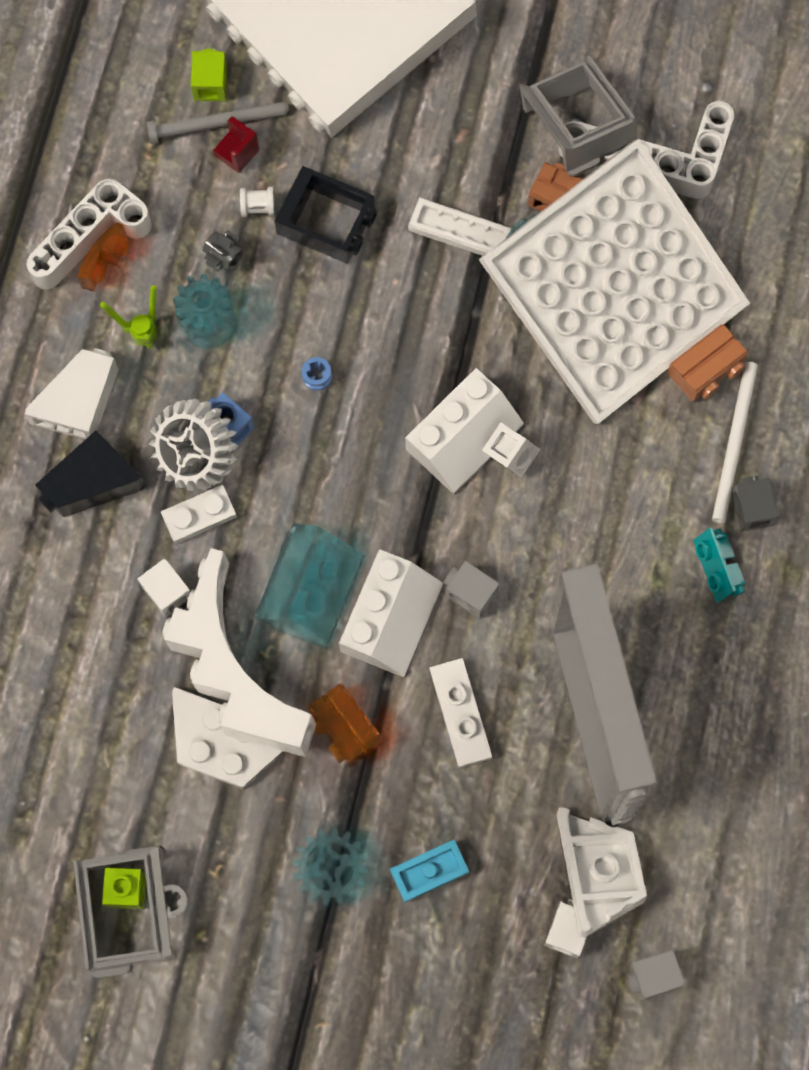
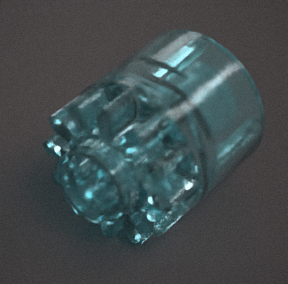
M202 274L200 280L197 281L191 276L188 277V285L185 287L179 285L177 287L179 294L173 298L181 332L185 339L194 346L200 348L218 347L232 336L236 327V315L229 289L220 284L218 277L212 281L207 279L206 274Z

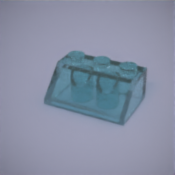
M292 524L254 617L279 632L327 649L365 555L319 526Z

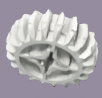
M199 399L181 400L175 402L174 405L167 406L163 410L164 414L158 415L155 418L158 426H154L150 432L156 439L151 440L149 445L155 447L156 453L150 458L159 460L160 464L156 470L166 471L165 481L175 480L176 488L186 487L188 491L206 490L211 488L212 485L221 483L224 480L223 476L228 475L232 471L229 465L233 464L237 458L231 451L236 450L239 445L231 442V437L236 432L233 430L228 431L227 425L231 419L220 418L222 409H212L211 402L204 401L200 403ZM185 419L191 420L189 427H186L185 431L181 432L178 430ZM206 458L209 460L203 470L196 469L197 463H200L202 459Z

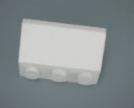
M476 368L405 437L406 450L446 488L455 494L491 458L482 449L500 422L515 432H518L524 426V422L502 391Z
M379 549L340 639V652L405 677L442 589L443 582L414 563Z

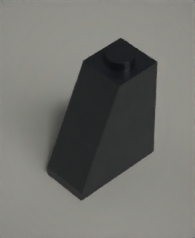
M96 430L35 484L41 494L37 498L39 502L50 513L56 510L62 517L128 496L146 487L142 477Z

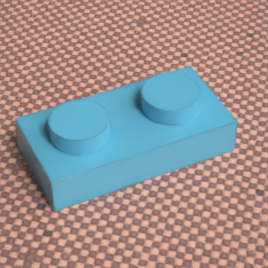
M451 840L390 869L404 903L469 874V870L455 840Z

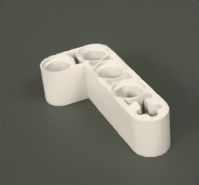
M105 179L99 182L28 257L26 265L33 282L41 289H51L57 286L114 225L131 238L139 239L145 237L150 232L152 225L146 205L113 179ZM109 196L118 197L114 202H104V200ZM134 215L142 216L137 222L128 221ZM87 219L96 220L90 226H82V223ZM66 242L74 243L67 250L59 249Z

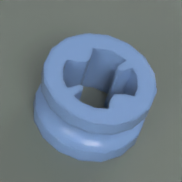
M314 357L308 359L303 364L301 370L304 384L309 389L320 391L329 386L332 381V371L330 364L325 359ZM318 367L319 371L324 369L322 372L323 378L315 380V376L312 379L309 378L312 375L311 369Z

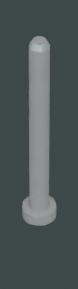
M280 102L155 125L154 120L146 123L150 143L155 144L159 143L158 138L227 126V120L231 116L243 123L286 115L289 112L288 103Z

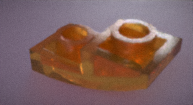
M116 222L96 241L87 254L77 274L82 289L95 292L97 283L104 280L107 264L117 266L120 257L126 255L130 239L127 237L123 224Z

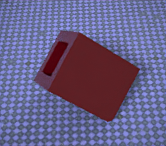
M231 116L227 120L229 132L213 149V153L219 160L237 173H240L257 154L259 145L257 134Z

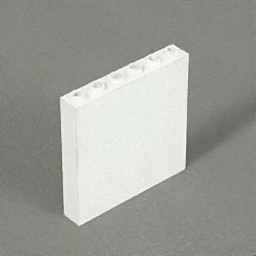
M207 0L208 6H206V10L216 22L222 20L228 26L226 31L234 42L239 44L242 41L248 48L246 52L257 66L263 64L269 70L267 75L274 85L278 88L283 86L289 92L287 96L298 110L304 108L309 113L308 119L314 128L320 133L324 130L331 138L477 16L476 2L474 0Z

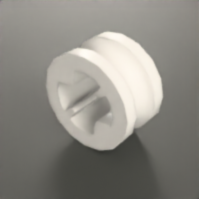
M176 885L164 886L165 893L172 891V895H175L178 892L181 896V899L177 901L178 909L171 911L170 907L167 909L168 917H177L187 907L188 898L186 893Z

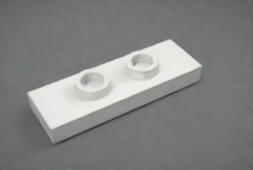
M419 198L408 225V231L482 256L512 234V228Z
M463 658L429 667L458 768L492 759L491 750Z

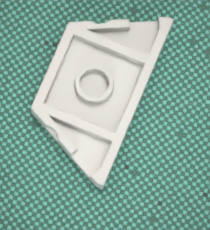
M173 688L172 699L177 763L180 766L245 789L263 769H267L283 752L226 736L220 727L221 723L218 722L221 704L181 689Z
M559 808L557 820L580 937H586L643 904L647 897L633 832L620 827H610L605 822L592 817L590 821H586L570 815V810L567 808Z

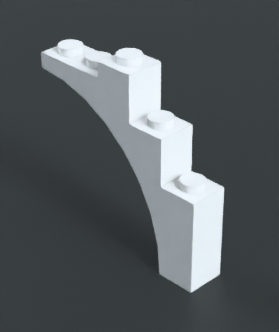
M210 548L207 559L203 558L199 565L198 577L200 579L196 590L192 589L188 596L187 609L189 610L175 608L172 618H167L164 624V640L171 651L200 658V660L196 659L190 673V679L198 693L228 700V703L224 702L218 716V722L221 723L220 727L226 736L306 757L316 727V722L312 715L288 706L262 690L243 671L233 655L227 640L223 618V592L230 563L223 551Z

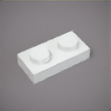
M223 484L161 511L175 545L237 518Z

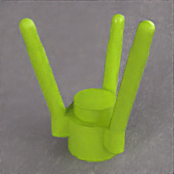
M155 285L150 287L149 311L147 315H136L130 322H126L106 302L100 303V307L122 327L123 331L130 333L136 344L146 346L148 349L153 347V342L157 337V328L154 323L157 320V287Z

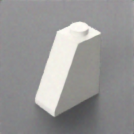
M82 349L26 408L25 416L30 425L81 439H87L95 430L98 431L119 370L112 355L101 349H93L92 352Z

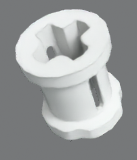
M268 187L267 190L254 191L240 188L241 216L247 217L250 213H268L269 216H275L274 188Z

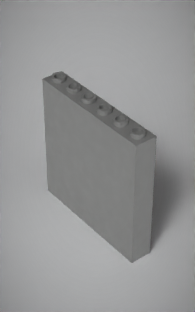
M598 564L561 572L550 618V627L601 820L603 822L611 821L612 826H618L633 821L632 818L639 812L657 784L599 567Z

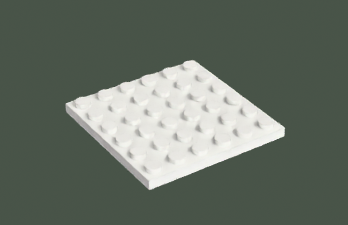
M640 139L632 141L479 259L594 424H599L666 371L671 362L718 326L724 325L750 304Z

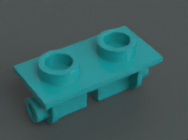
M712 527L708 528L696 537L693 542L696 555L701 561L706 574L708 587L712 591L716 603H719L731 594L732 597L745 593L744 586L746 582L743 579L738 563L726 564L725 560L735 557L727 533H723L721 528L715 530Z

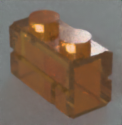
M339 683L308 707L309 713L316 722L314 731L318 736L323 733L326 734L332 743L327 748L339 764L345 761L349 767H353L384 743L383 737L343 683Z

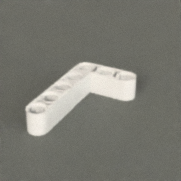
M715 101L709 104L704 112L691 154L640 140L675 193L695 199L704 198L710 193L731 129L734 112L732 107L724 101ZM711 119H720L724 124H715ZM571 121L565 124L573 138L598 128L578 121ZM627 145L612 151V153L601 156L600 164L592 169L600 167ZM559 146L558 151L563 158L562 149ZM710 147L715 152L706 153L701 148ZM669 166L673 168L675 171L667 173L664 172L661 169V167ZM700 175L704 177L706 181L697 182L692 178V176Z

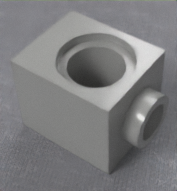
M465 561L460 569L456 566L453 567L444 581V584L447 585L445 596L480 619L499 592L500 583Z
M674 950L631 963L629 965L631 972L626 973L632 994L638 993L640 1000L685 985Z

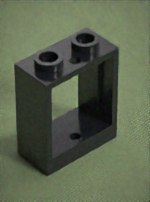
M302 166L274 223L277 235L348 264L352 254L357 256L361 250L364 241L362 234L366 226L372 227L378 210L375 209L374 195ZM313 191L360 211L344 245L296 225Z

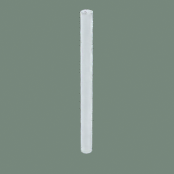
M745 362L744 364L746 367L742 373L712 521L717 523L726 522L758 367L753 362Z

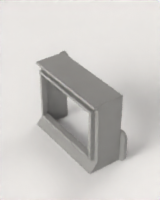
M590 55L587 56L586 61L531 86L520 84L523 110L525 113L534 110L560 146L563 154L564 168L569 176H577L597 167L600 164L601 156L637 139L636 117ZM591 86L615 120L573 138L549 103L563 96H571Z
M159 846L133 849L120 855L73 861L85 969L91 971L92 975L96 978L126 974L130 971L131 965L176 958V953L171 946L161 859H164L163 850ZM144 863L155 949L98 958L88 871Z

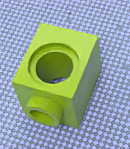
M210 48L203 49L202 51H192L190 87L194 101L226 102L227 62L224 51Z
M105 868L102 904L107 908L144 910L145 872L141 869Z

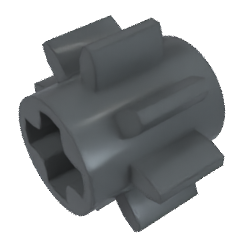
M228 229L224 235L217 231L212 233L202 248V251L206 254L204 257L207 260L205 264L216 272H219L222 267L229 271L235 268L244 253L239 248L242 245L239 242L241 238Z

